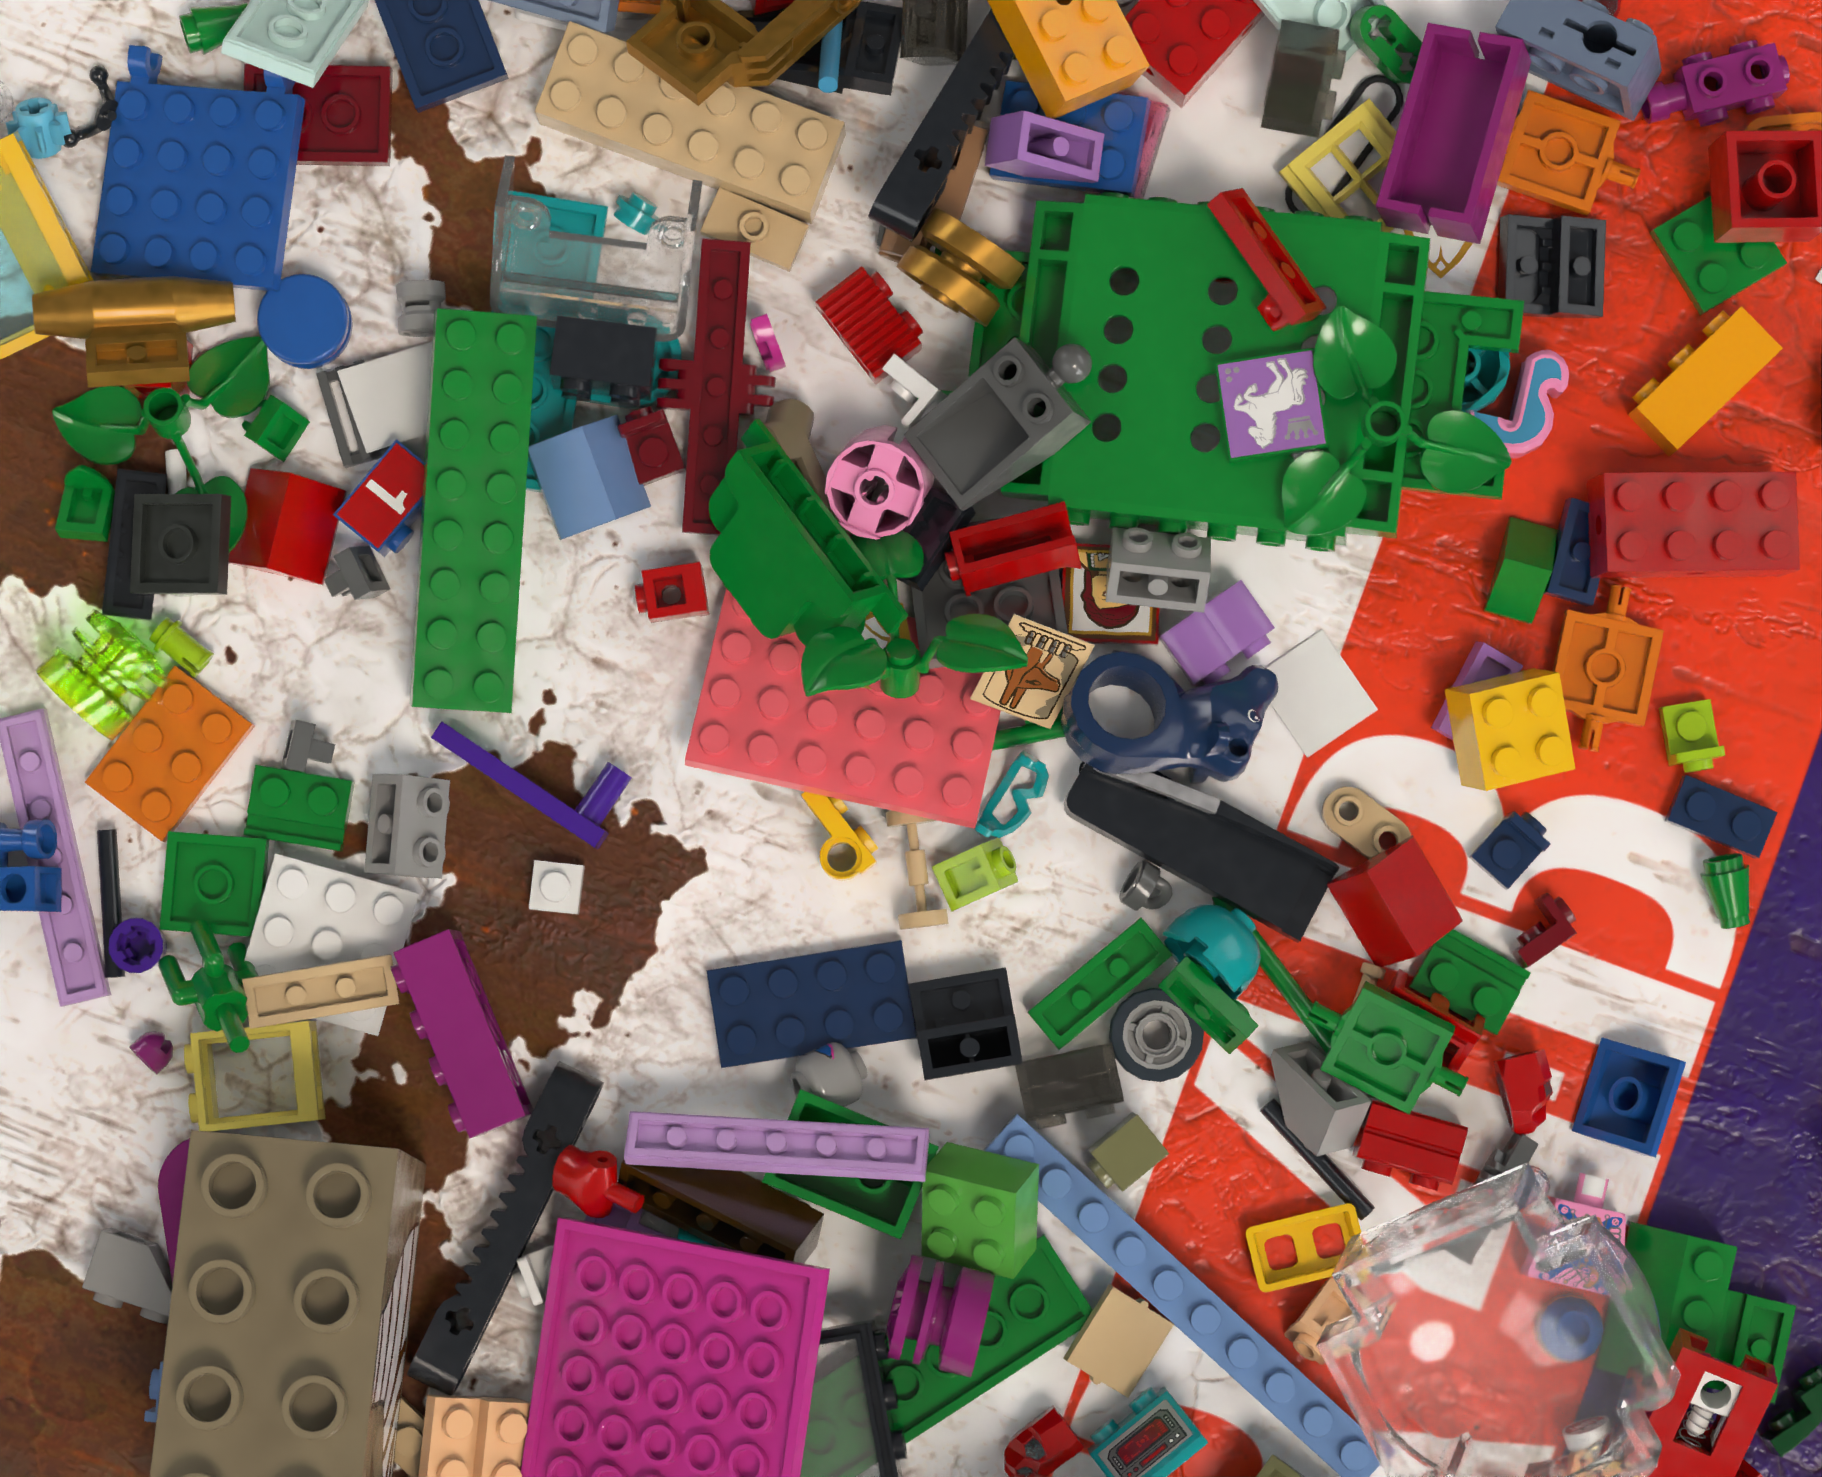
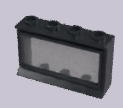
M875 1319L821 1328L800 1477H902L900 1460L907 1459L906 1441L903 1429L894 1430L891 1410L899 1408L894 1379L885 1380L882 1360L890 1359L887 1357L889 1346L885 1329L876 1330Z

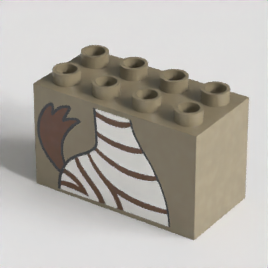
M191 1130L150 1477H393L426 1164L396 1148Z

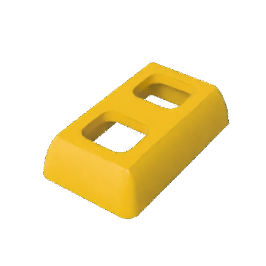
M1350 1203L1252 1226L1246 1230V1238L1258 1287L1262 1292L1275 1291L1361 1270L1368 1265V1257L1356 1209ZM1337 1223L1341 1228L1345 1251L1340 1255L1320 1258L1317 1255L1312 1235L1313 1230L1319 1226ZM1282 1235H1290L1293 1239L1297 1255L1296 1264L1279 1270L1271 1269L1264 1247L1266 1240Z

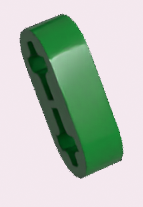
M1369 5L1361 7L1355 12L1350 22V33L1355 44L1389 80L1399 84H1411L1422 41L1388 6ZM1369 19H1381L1377 28L1387 40L1381 36L1368 35L1372 29L1371 24L1368 22ZM1394 49L1400 53H1412V57L1409 60L1412 70H1400L1403 60Z

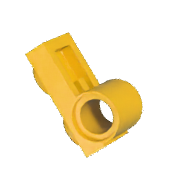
M809 792L801 794L804 802L831 835L820 851L821 866L830 878L838 881L851 880L858 874L863 875L877 864V861L871 854L879 848L861 825L854 831L848 825L842 814L849 809L841 799ZM839 844L849 845L855 850L857 855L855 865L845 872L834 870L828 863L830 850Z

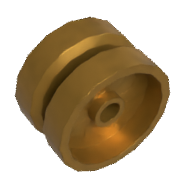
M934 208L922 226L921 231L924 238L939 249L942 254L938 256L922 246H909L896 267L918 283L922 291L956 313H963L983 326H987L1001 305L998 298L980 284L979 281L982 278L1000 289H1012L1025 267L974 229L946 212Z

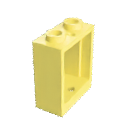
M316 1021L283 1023L250 1029V1027L244 1028L249 1040L290 1036L297 1110L219 1118L212 1044L228 1042L223 1030L218 1032L190 1033L191 1044L184 1045V1062L187 1073H194L195 1093L189 1094L188 1105L191 1122L198 1123L199 1131L210 1132L325 1119Z

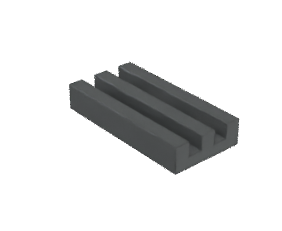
M363 359L353 362L354 364L349 366L342 365L336 367L335 370L329 372L322 371L316 373L345 468L379 459L390 447L366 453L337 373L339 370L364 363ZM339 381L360 451L358 454L352 455L332 389V382Z

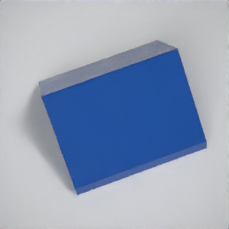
M1602 1037L1572 1131L1644 1156L1656 1158L1686 1062Z

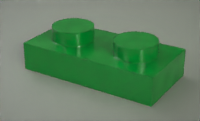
M1187 956L1158 985L1229 1055L1259 1026L1250 1017L1248 1010L1242 1003L1231 999L1214 983L1212 975L1204 967L1195 964Z

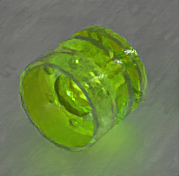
M93 608L85 619L99 636L94 639L76 626L72 630V635L84 652L79 657H76L69 651L57 646L35 671L44 683L74 712L103 736L113 741L135 718L130 707L123 700L127 692L149 703L154 697L139 680L145 676L155 685L163 688L171 679L161 668L154 652L121 622L112 620Z

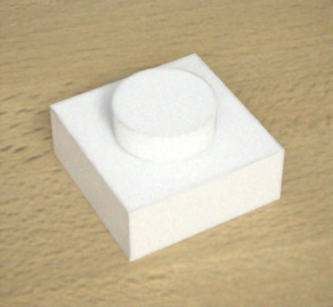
M534 860L529 909L579 915L585 866Z

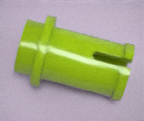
M167 617L159 624L149 638L155 644L153 650L157 653L161 650L164 651L195 678L208 665L214 653L207 650L180 628L183 624L180 620L173 622Z

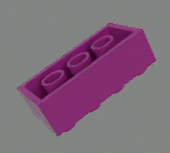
M448 929L393 952L397 964L391 966L393 977L402 994L407 992L412 997L416 1010L410 1012L413 1026L421 1040L424 1038L429 1039L435 1056L429 1058V1064L439 1086L445 1084L449 1087L454 1102L448 1104V1110L457 1131H467L470 1139L531 1115L534 1109L461 932Z

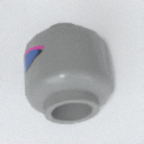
M831 1042L801 1055L795 1064V1072L790 1075V1080L796 1097L800 1089L845 1107L860 1099L863 1093L862 1080L867 1078L868 1074L866 1066L857 1051L849 1053L842 1044Z

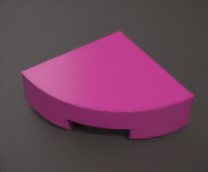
M764 314L751 319V323H749L766 370H769L771 373L786 367L768 315Z

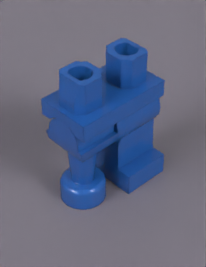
M49 819L30 820L24 825L23 829L8 828L5 823L0 822V911L61 912L62 868L42 866L8 867V852L23 850L26 856L31 859H49L54 855L57 847V832L54 824Z

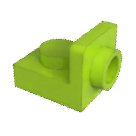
M1711 699L1659 708L1669 766L1683 764L1684 773L1714 768L1712 759L1725 756L1724 746H1719Z
M1000 838L982 843L932 866L951 912L1018 882V877L1015 873L1016 862L1014 856L1006 846H1003Z

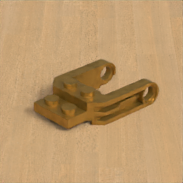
M660 0V12L626 41L627 50L632 57L699 106L726 81L733 87L769 86L848 16L862 0H795L760 32L756 30L754 24L721 0Z

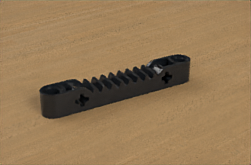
M992 9L988 12L890 173L869 212V219L910 242L916 238L944 192L948 180L947 177L954 163L957 151L962 150L967 134L972 133L976 120L979 121L982 117L985 105L990 104L994 90L999 89L1003 75L1008 74L1012 60L1017 59ZM924 166L929 167L927 172L921 171Z
M561 1061L557 1063L524 1129L522 1142L527 1155L518 1156L516 1161L525 1172L509 1174L507 1179L516 1190H506L499 1195L507 1209L497 1208L491 1211L490 1216L496 1221L498 1227L488 1226L483 1228L481 1232L490 1244H479L472 1251L481 1260V1263L470 1262L465 1265L464 1271L472 1280H461L458 1282L455 1288L459 1293L445 1300L437 1309L414 1356L407 1376L446 1395L453 1396L513 1276V1271H515L518 1265L517 1259L522 1257L554 1191L552 1180L557 1158L568 1145H576L600 1095L604 1082ZM554 1126L557 1128L555 1137L561 1141L560 1147H551L545 1152L541 1149L543 1140L537 1137L538 1131H547ZM467 1307L470 1310L468 1318L474 1322V1325H468L459 1331L455 1328L457 1320L451 1316V1312H458Z

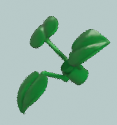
M1339 306L1325 321L1317 337L1313 354L1314 375L1321 389L1333 399L1344 400L1359 392L1361 399L1370 408L1361 422V431L1365 439L1342 466L1335 456L1324 451L1304 453L1290 464L1283 477L1281 487L1284 527L1293 534L1318 536L1337 531L1352 522L1365 504L1367 489L1364 482L1357 476L1350 474L1349 471L1371 445L1378 447L1389 446L1400 435L1408 438L1416 446L1426 449L1420 460L1421 472L1433 488L1447 494H1463L1477 489L1511 465L1510 454L1500 437L1487 424L1469 413L1448 410L1435 414L1427 425V439H1423L1413 431L1410 425H1406L1405 413L1399 405L1391 401L1379 402L1376 396H1372L1368 389L1381 388L1394 374L1397 365L1395 345L1388 334L1378 325L1358 316L1345 306Z
M261 337L238 338L220 344L206 351L192 364L189 370L190 381H187V386L195 396L202 398L200 400L191 398L189 394L180 396L179 393L170 388H159L147 396L144 402V409H142L138 399L129 390L119 386H106L90 390L69 403L53 408L52 414L55 423L66 442L83 458L100 465L118 464L129 459L135 451V435L145 434L149 424H151L159 436L174 441L194 482L195 487L183 488L175 494H224L231 496L229 552L240 541L248 518L247 500L243 491L235 481L227 476L212 478L204 484L182 435L188 431L191 425L189 407L204 410L211 404L220 416L238 418L254 412L262 405L269 392L270 372L267 346Z
M903 530L876 540L859 537L854 534L850 537L880 578L887 580L889 590L898 600L896 578L914 577L922 570L924 553L919 542ZM967 614L950 620L946 625V636H935L922 657L912 641L900 638L899 628L890 633V642L884 649L879 647L877 640L874 638L864 640L861 633L852 627L838 626L824 629L816 633L805 647L801 663V677L803 689L807 697L830 690L861 688L880 680V688L886 695L893 698H907L918 691L920 673L926 674L929 672V664L935 653L938 662L943 666L955 671L969 673L1006 671L1027 667L1028 657L1013 631L1002 620L986 614Z

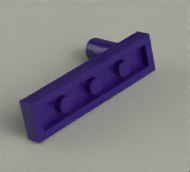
M441 721L431 736L432 739L596 849L600 848L609 834L599 826L632 779L628 774L607 762L577 808L573 810Z

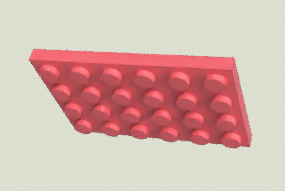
M726 588L685 756V766L975 829L1001 712L998 709L970 699L984 672H960L947 667L929 669V672L926 674L920 673L921 684L918 691L907 698H893L886 695L880 688V680L868 685L871 689L830 690L807 697L803 689L801 677L802 656L806 646L799 640L796 632L773 639L765 637L753 625L751 619ZM908 616L906 619L910 638L919 650L915 618Z

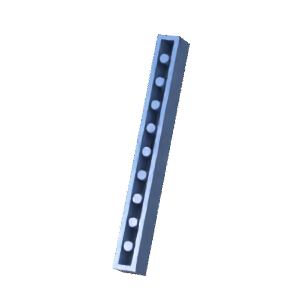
M1017 1113L983 1149L987 1152L1039 1164L1038 1201L1341 1477H1370L1390 1453Z

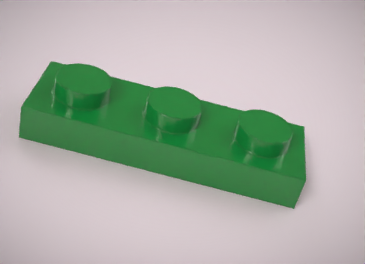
M1140 917L1027 1013L1055 1047L1060 1050L1173 955L1142 917Z

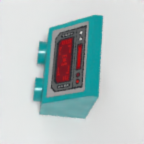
M1149 1387L1128 1405L1133 1412L1118 1424L1112 1418L1090 1436L1094 1444L1088 1448V1452L1106 1477H1167L1208 1444V1441L1165 1387H1162L1157 1392L1152 1387Z

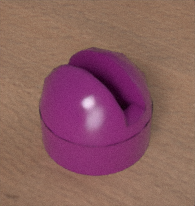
M146 1032L129 1046L134 1054L156 1075L168 1065L173 1057L172 1042L165 1040V1035L162 1032Z

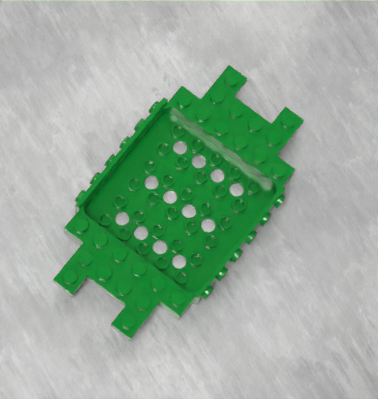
M1103 192L1100 195L1085 194L1084 203L1036 201L1030 253L1004 250L1025 267L1012 289H1000L982 278L979 281L980 284L998 298L1001 306L987 326H983L975 321L968 378L1013 338H1017L1034 348L1050 369L1052 368L1055 352L1063 345L1070 343L1079 344L1090 353L1092 368L1089 375L1081 382H1065L1063 386L1091 420V423L1054 455L1001 487L1000 491L1004 497L1048 502L1047 505L1065 501L1070 525L1089 526L1090 519L1109 520V528L1112 529L1113 527L1124 529L1138 528L1139 524L1158 526V532L1169 534L1187 533L1188 529L1207 531L1206 538L1227 542L1236 541L1237 534L1256 536L1257 544L1273 547H1285L1286 539L1306 541L1305 549L1320 552H1334L1335 545H1346L1347 533L1397 539L1402 490L1447 494L1433 488L1421 472L1420 460L1426 449L1416 446L1403 435H1400L1389 446L1378 447L1371 445L1349 471L1350 474L1360 478L1367 489L1365 504L1358 516L1345 527L1328 534L1318 536L1293 534L1284 527L1281 487L1285 472L1295 459L1289 454L1229 463L1220 400L1214 403H1207L1201 400L1197 394L1199 381L1208 375L1217 376L1215 363L1301 350L1308 338L1319 335L1321 328L1331 313L1337 307L1345 306L1358 316L1373 322L1383 329L1391 338L1396 348L1397 365L1393 376L1381 388L1368 389L1369 393L1372 396H1376L1379 402L1391 401L1399 405L1405 413L1406 425H1410L1413 431L1421 438L1427 439V425L1435 414L1448 410L1462 411L1469 348L1519 353L1524 301L1425 291L1430 255V238L1382 232V222L1373 221V219L1355 215L1345 216L1344 218L1324 217L1323 214L1313 211H1296L1295 214L1275 212L1271 208L1256 206L1314 289L1320 287L1329 288L1337 297L1336 306L1330 313L1318 315L1311 321L1292 326L1290 324L1283 329L1272 331L1257 309L1269 293L1207 206L1208 201L1187 204L1177 203L1176 200L1166 197H1150L1148 200L1129 198L1127 195L1114 192ZM935 247V254L940 256L942 252ZM1121 268L1132 269L1139 276L1137 289L1129 295H1119L1110 286L1112 275ZM1218 278H1229L1237 285V296L1229 304H1216L1209 297V287ZM1125 317L1132 323L1133 333L1128 341L1122 344H1114L1107 340L1104 329L1110 319ZM1215 326L1226 328L1232 336L1230 347L1220 354L1210 353L1203 346L1205 332ZM1110 365L1120 366L1127 373L1126 385L1122 390L1115 393L1104 391L1098 382L1101 371ZM941 390V391H942L943 393H945L947 396L953 392V391ZM1324 392L1325 403L1323 410L1329 448L1319 451L1332 454L1342 466L1365 439L1361 431V422L1370 408L1361 399L1359 392L1344 400L1333 399ZM1035 405L1033 413L1037 418L1044 414L1045 409ZM1103 414H1112L1121 422L1120 434L1116 439L1109 442L1098 440L1092 430L1094 421ZM1202 424L1213 425L1220 433L1219 444L1209 452H1201L1195 449L1191 443L1192 432ZM1505 470L1475 490L1463 494L1449 495L1502 500Z

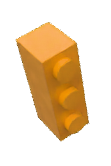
M1742 306L1731 316L1722 310L1702 330L1708 338L1696 350L1687 344L1667 363L1673 370L1668 377L1661 383L1653 377L1632 397L1638 405L1628 414L1629 417L1668 456L1677 451L1783 349Z

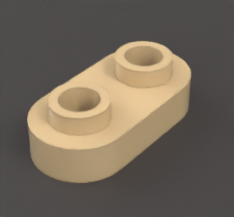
M1342 787L1336 789L1323 802L1321 814L1325 826L1368 860L1385 851L1379 845V836L1383 832L1392 833L1396 838V844L1411 836L1408 827L1400 819L1357 788ZM1344 802H1350L1356 807V817L1351 821L1344 820L1339 814V808Z

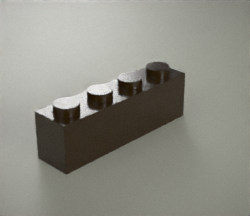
M624 1159L621 1162L618 1183L644 1195L642 1209L713 1246L803 1264L817 1247L824 1213L742 1171L629 1165L625 1163Z

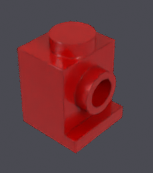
M700 562L641 571L643 583L635 584L639 614L648 612V618L651 623L710 615L703 567ZM668 587H677L681 591V597L678 602L668 604L663 600V593Z

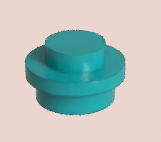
M632 192L629 198L619 195L615 201L619 206L613 215L622 223L641 234L647 235L652 226L658 227L661 219L654 214L658 207L638 193Z

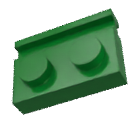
M255 765L247 810V823L243 835L343 852L345 830H347L355 782Z
M1452 929L1429 948L1408 987L1428 999L1433 993L1443 995L1450 1002L1448 1010L1472 1022L1476 1014L1485 1018L1483 1029L1493 1035H1497L1531 972Z
M1728 1290L1714 1358L1740 1367L1747 1354L1774 1365L1778 1386L1770 1403L1775 1404L1796 1306ZM1713 1380L1708 1382L1707 1388L1722 1391L1727 1384L1719 1380Z

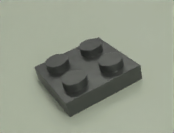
M134 494L130 593L227 595L231 496L224 494Z

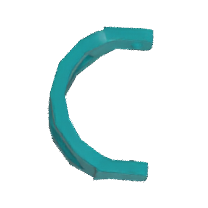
M1023 750L1016 757L976 823L975 830L987 838L990 836L1001 838L1019 828L1032 813L1027 799L1042 797L1045 792L1049 778L1046 764ZM1025 767L1036 772L1037 775L1033 788L1015 789L1012 791L1018 812L1006 824H1001L992 813L1020 768Z

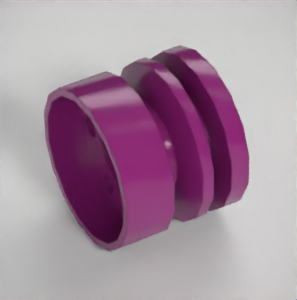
M911 1255L910 1263L897 1282L887 1323L889 1343L887 1357L900 1360L905 1338L915 1340L917 1342L912 1359L913 1364L920 1365L929 1344L939 1346V1370L971 1378L987 1316L995 1274L963 1267L958 1274L954 1286L948 1287L943 1285L944 1262L936 1260L931 1282L919 1279L924 1257Z

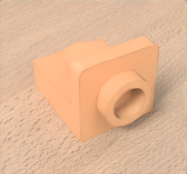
M1330 1277L1323 1283L1301 1316L1288 1327L1284 1335L1293 1342L1295 1350L1301 1356L1323 1365L1342 1349L1370 1308Z

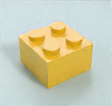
M1532 668L1445 689L1462 786L1489 791L1576 769L1559 672Z

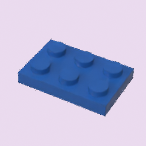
M1006 80L1000 116L1019 111H1028L1046 117L1029 83ZM1114 93L1055 119L1105 134L1098 182L1088 183L1023 177L995 168H990L989 175L993 180L1095 193L1114 192L1135 198L1151 101L1148 97Z

